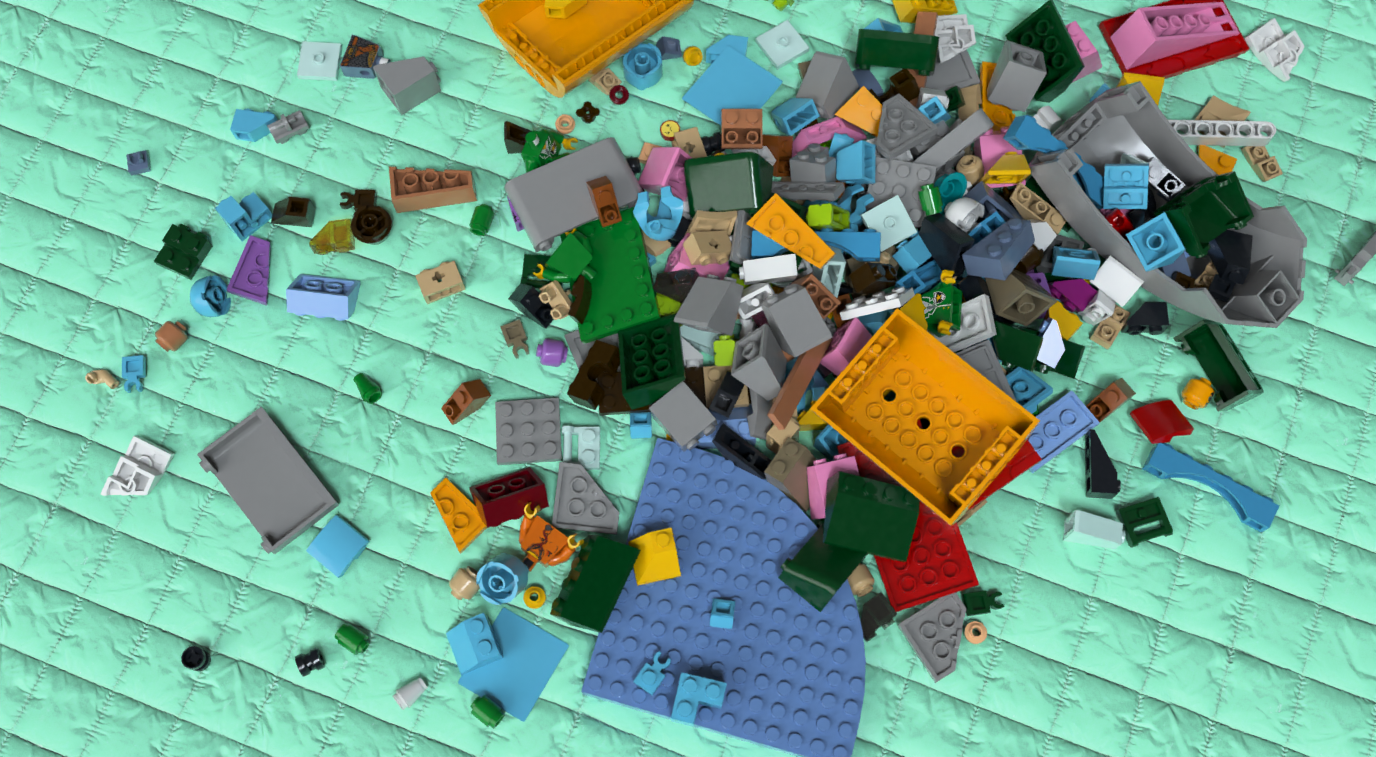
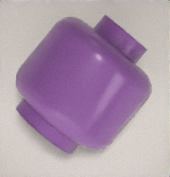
M546 338L542 344H538L536 356L540 357L542 365L559 367L562 363L566 362L568 347H565L564 342L561 340Z

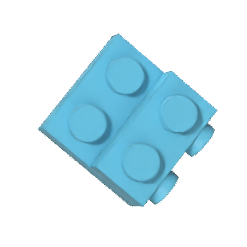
M1017 367L1006 375L1017 403L1031 414L1037 411V405L1053 393V388L1029 370Z

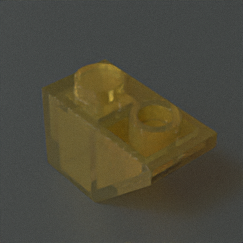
M351 220L329 221L309 242V246L314 254L326 255L329 252L346 253L349 250H355V236L351 231Z

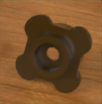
M585 102L584 106L576 111V115L588 124L593 122L596 116L600 114V110L594 108L591 102Z

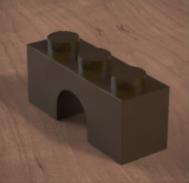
M902 69L889 78L891 86L884 95L877 96L872 89L869 90L882 105L883 102L897 94L902 95L910 102L918 97L920 93L916 79L908 69Z
M599 340L595 341L594 345L589 349L584 363L580 366L576 378L569 386L567 395L574 403L596 410L605 391L595 380L601 373H616L620 366L618 347Z

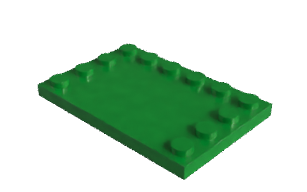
M634 207L620 211L622 221L602 227L600 220L597 219L576 228L577 231L589 239L593 250V259L588 266L597 272L590 282L592 294L588 313L583 324L577 323L580 339L583 344L617 334L620 330L661 318L643 232L633 214ZM565 233L560 235L561 242L567 237ZM571 281V282H569V283H570V288H571V291H572V288H573V285H574L575 282H572V281Z

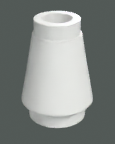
M419 677L417 680L397 689L393 698L404 710L407 707L410 708L428 687Z

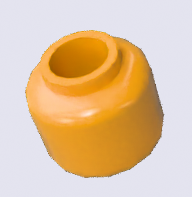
M1200 377V379H1190L1182 390V402L1194 410L1205 408L1214 395V390L1211 387L1212 383L1203 377Z

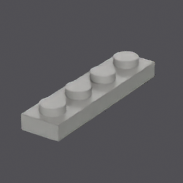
M772 182V193H777L779 196L791 199L792 201L826 200L832 202L837 200L845 190L843 182Z

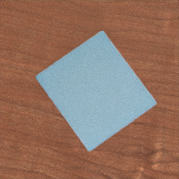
M727 46L682 99L721 125L722 109H761L783 81L731 46Z
M502 608L492 628L504 658L462 675L458 684L480 697L486 695L500 706L502 710L524 722L569 645L510 610Z

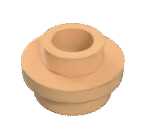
M563 114L557 118L555 126L558 132L569 134L575 128V121L571 116Z
M973 621L966 625L964 635L970 643L980 644L987 637V629L981 622ZM974 628L979 630V636L973 635L972 630Z

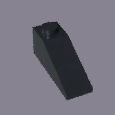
M722 424L712 440L714 445L726 460L732 461L735 466L764 480L766 478L764 471L772 460L725 424Z
M1090 429L1085 435L1086 497L1113 499L1120 492L1121 482L1117 478V471L1096 431Z

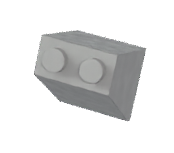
M1006 40L987 87L988 100L995 105L1001 104L1009 107L1011 110L1025 112L1047 74L1043 52Z
M816 51L796 98L813 99L820 115L819 118L832 119L834 114L856 92L859 85L845 57Z
M424 56L373 66L381 89L401 115L441 91L439 86L441 80L436 74L438 71L432 62L428 63Z
M707 274V278L698 276L677 312L674 322L701 331L732 336L744 286L737 284V280L730 277H724V280H719L720 277Z
M791 284L784 288L785 291L768 296L765 299L766 301L760 303L781 350L793 357H797L832 338V334L806 288L798 284Z
M767 324L762 325L735 342L731 375L764 399L770 401L778 396L785 383L787 359Z
M684 381L649 407L654 420L683 452L687 449L692 450L699 444L698 440L704 435L709 436L716 430L717 421Z

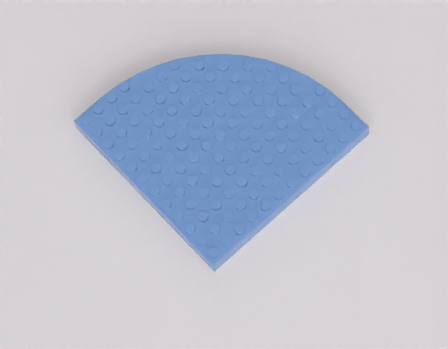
M657 438L626 545H629V541L649 532L672 527L681 577L637 586L634 568H632L603 632L598 634L581 690L582 694L671 720L681 672L727 683L722 708L718 709L699 704L694 727L797 757H851L865 693L866 661L862 626L848 579L830 599L825 608L819 612L778 578L783 571L780 568L788 557L791 560L818 530L817 526L796 503L778 488L767 482V480H763L735 466L732 461L726 460L724 457L698 448L687 449L683 452L675 442ZM713 598L736 601L732 629L710 626ZM661 652L658 662L664 664L669 658L671 659V664L667 669L661 671L666 677L652 696L633 681L646 662L652 666L655 654Z

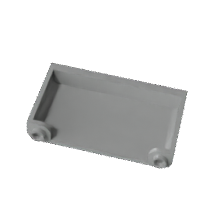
M614 137L601 140L513 178L505 184V192L536 252L550 249L554 243V237L598 218L586 182L606 176L612 183L619 209L627 205L629 208L635 207L638 193L643 192Z
M262 407L197 454L202 460L199 462L200 466L206 473L211 471L218 478L262 536L263 542L261 546L268 554L271 552L273 554L278 553L339 506L335 498Z

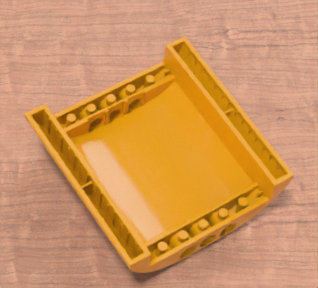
M485 0L478 7L498 40L513 59L549 93L562 98L692 8L694 0H587V4L566 19L547 18L544 7L545 0Z

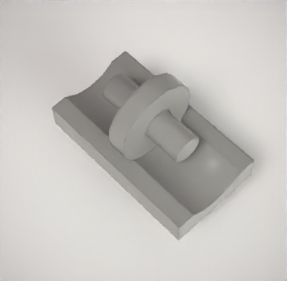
M300 110L286 117L282 114L280 115V120L267 125L277 144H284L289 141L290 137L302 135L309 129Z

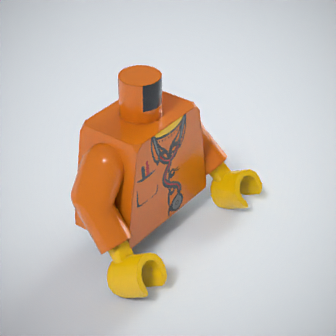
M529 502L524 507L525 515L520 525L519 533L520 547L527 554L522 561L523 564L527 565L529 572H531L538 562L547 568L549 565L556 566L568 561L575 552L576 547L581 546L584 540L582 539L576 543L575 536L578 533L568 538L538 515L535 517L534 515L539 512L540 506L538 505L535 511H532L530 509L531 502Z

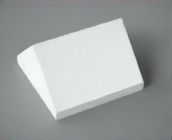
M1111 255L1099 268L1095 279L1089 281L1122 307L1129 302L1144 283L1142 279Z

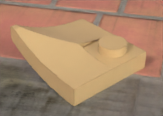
M1213 95L1195 120L1245 121L1251 112L1233 106ZM1198 131L1202 135H1205L1203 131ZM1218 131L1221 135H1226L1223 131Z
M697 210L685 235L692 232L726 231L728 236H730L737 218V211L708 212Z

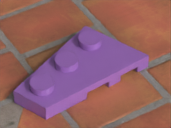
M249 236L226 289L228 293L267 305L271 248L269 241Z

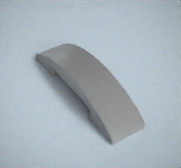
M750 389L753 414L747 416L750 436L766 440L767 432L771 429L772 420L767 415L772 407V399L767 401Z

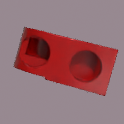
M1118 208L1105 216V219L1124 239H1127L1126 234L1134 230L1132 224Z

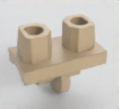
M556 280L542 286L538 297L545 304L549 302L553 308L550 311L553 319L561 320L569 316L568 313L572 302L568 295L572 291L570 289L564 291Z

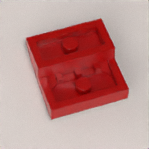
M1172 400L1150 403L1130 413L1152 444L1169 443L1173 436L1191 435L1194 430Z

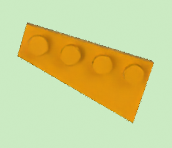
M982 61L980 64V91L982 99L980 108L994 123L991 129L999 131L1001 127L1011 125L1016 116L1009 107L1001 104L995 105L988 100L987 87L997 63Z
M777 193L746 223L819 269H822L836 255Z

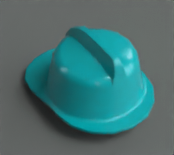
M962 173L944 174L934 183V187L939 186L943 206H941L942 212L940 213L943 216L946 205L962 198L965 193L967 179Z

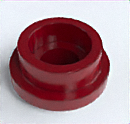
M616 85L611 88L609 97L614 104L622 105L627 102L629 92L624 86ZM620 93L622 98H617L615 94Z

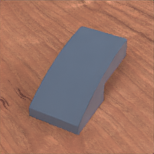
M856 69L852 71L859 85L857 90L864 86L868 91L872 89L877 96L883 95L884 91L870 70Z

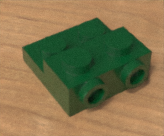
M172 224L162 239L164 246L154 262L165 269L192 280L213 246L205 234L201 232L194 234L190 232V228L183 224H179V226Z

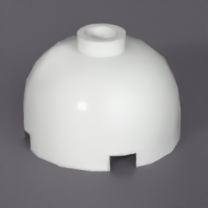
M962 197L946 205L944 216L969 234L979 224L976 221L979 216L983 217L985 208L981 203L972 198Z

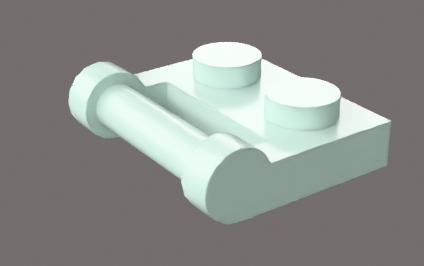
M563 426L562 462L581 464L585 470H600V427ZM572 435H578V462L572 461Z

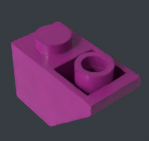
M1083 279L1048 282L1051 295L1063 302V307L1070 312H1083L1097 294V291Z

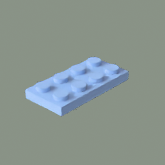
M1072 390L1036 416L1040 422L1027 440L1042 460L1029 470L1032 473L1036 472L1083 437L1090 429L1099 425L1100 422Z

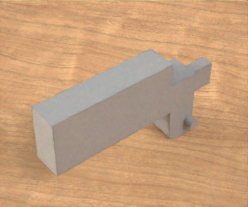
M1376 231L1341 271L1339 269L1335 271L1337 275L1334 279L1343 286L1348 282L1352 285L1354 283L1352 278L1376 254Z

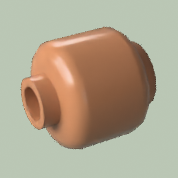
M166 321L155 332V337L157 338L155 342L167 352L169 350L177 351L188 339L185 333L187 329L178 321L175 324L171 321Z

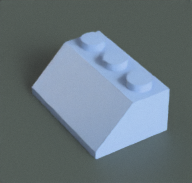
M299 274L286 289L287 312L298 316L314 315L317 318L331 317L339 321L348 320L355 311L360 281Z
M752 404L749 407L733 408L728 419L709 410L717 421L716 430L709 436L704 435L698 440L699 444L695 448L716 449L717 447L712 440L722 424H725L749 444L755 446L756 438L750 436L747 416L753 414Z

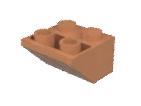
M722 109V149H762V109Z
M812 273L792 283L806 288L823 319L841 303Z

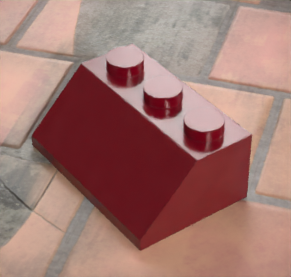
M530 467L469 487L480 518L487 528L496 527L503 522L521 518L525 515L524 507L529 502H531L530 509L532 511H535L538 505L540 506L539 511L549 507L545 484Z

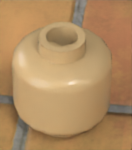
M966 155L957 163L956 171L962 173L972 185H976L984 176L983 162L978 156Z
M859 564L848 577L853 595L862 597L873 590L872 586L875 580L865 564Z
M470 566L458 569L449 581V586L452 589L451 594L458 600L463 598L472 599L480 589L479 584L477 585L476 583L478 571Z

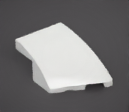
M966 14L938 16L935 36L940 37L937 60L941 64L975 45L976 38L974 25H968Z
M1275 18L1267 21L1244 38L1258 60L1283 82L1290 79L1289 74L1292 68L1296 66L1298 57L1305 47L1296 30L1284 34Z
M138 435L133 436L126 454L120 457L113 475L108 476L101 495H149L164 475L175 453Z

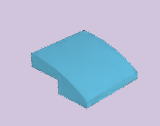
M1149 163L1105 164L1103 209H1147Z
M335 515L316 536L306 552L339 578L344 575L353 560L359 558L370 541L339 515Z

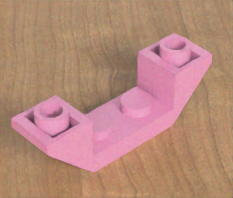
M834 117L802 129L793 141L792 157L806 149L810 144H820L833 139L835 133L848 135L854 139V143L867 138L861 128L841 118Z

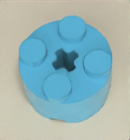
M651 43L639 44L623 56L624 77L630 85L638 90H645L657 84L661 79L662 57L660 50Z
M501 553L482 566L477 573L476 583L477 585L479 584L481 596L486 601L495 605L512 601L525 589L528 582L529 569L520 559L511 554Z

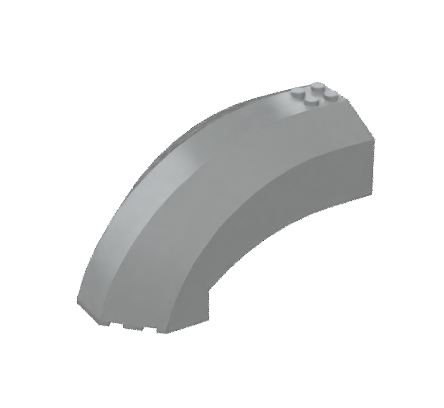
M1141 81L1106 90L1071 116L1052 134L1057 140L1063 141L1068 149L1046 154L1037 151L1029 163L1031 175L1064 219L1092 248L1096 249L1105 260L1111 255L1144 281L1141 287L1178 308L1222 324L1277 328L1304 299V291H1301V280L1305 278L1306 260H1303V248L1307 247V238L1285 205L1262 208L1247 198L1254 218L1248 221L1247 226L1242 229H1227L1253 235L1250 271L1243 285L1236 283L1229 300L1224 302L1212 297L1206 288L1185 289L1158 268L1146 272L1133 247L1126 241L1128 238L1124 239L1101 214V209H1097L1073 177L1083 166L1076 153L1081 156L1085 163L1094 166L1095 171L1101 176H1104L1105 164H1120L1123 153L1131 154L1146 162L1151 157H1155L1185 183L1186 187L1192 186L1207 177L1218 175L1206 165L1175 131ZM1148 184V187L1153 192L1157 210L1168 201L1158 196V191ZM1208 254L1201 258H1195V256L1186 258L1191 272L1189 277L1196 280L1205 271L1207 264L1211 261Z

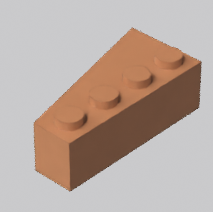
M389 166L391 200L396 213L477 201L476 188L471 171L445 169L442 172L426 168V171L415 170L410 167L397 169L396 167Z

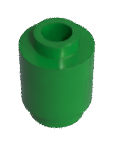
M933 183L921 186L922 190L918 191L922 211H925L926 216L942 212L941 206H943L939 186L934 187Z
M481 204L475 207L469 224L470 232L478 236H485L489 232L495 214L490 206Z
M344 623L335 634L338 644L354 655L364 653L370 644L368 642L369 636L352 624L347 625Z
M486 695L482 698L478 696L470 706L472 708L471 714L487 727L491 726L493 729L498 726L505 716L502 708Z

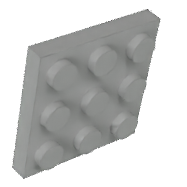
M875 157V183L869 184L867 194L870 193L874 197V201L865 207L866 211L898 195L914 227L921 229V223L924 217L927 216L925 211H922L918 191L922 190L921 186L934 184L937 167L893 159L888 161L886 158Z
M559 398L495 402L498 465L562 461Z

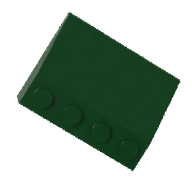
M1053 0L1047 1L1005 35L1008 41L1043 52L1047 74L1034 95L1036 101L1050 103L1065 92L1085 67Z
M676 314L618 331L622 394L632 410L653 404L686 379L680 324L674 322Z
M839 471L827 480L823 543L906 562L919 515L920 500L904 487Z
M588 534L581 545L578 556L572 562V569L568 577L562 583L559 596L552 603L550 615L570 626L602 633L641 550L599 535Z

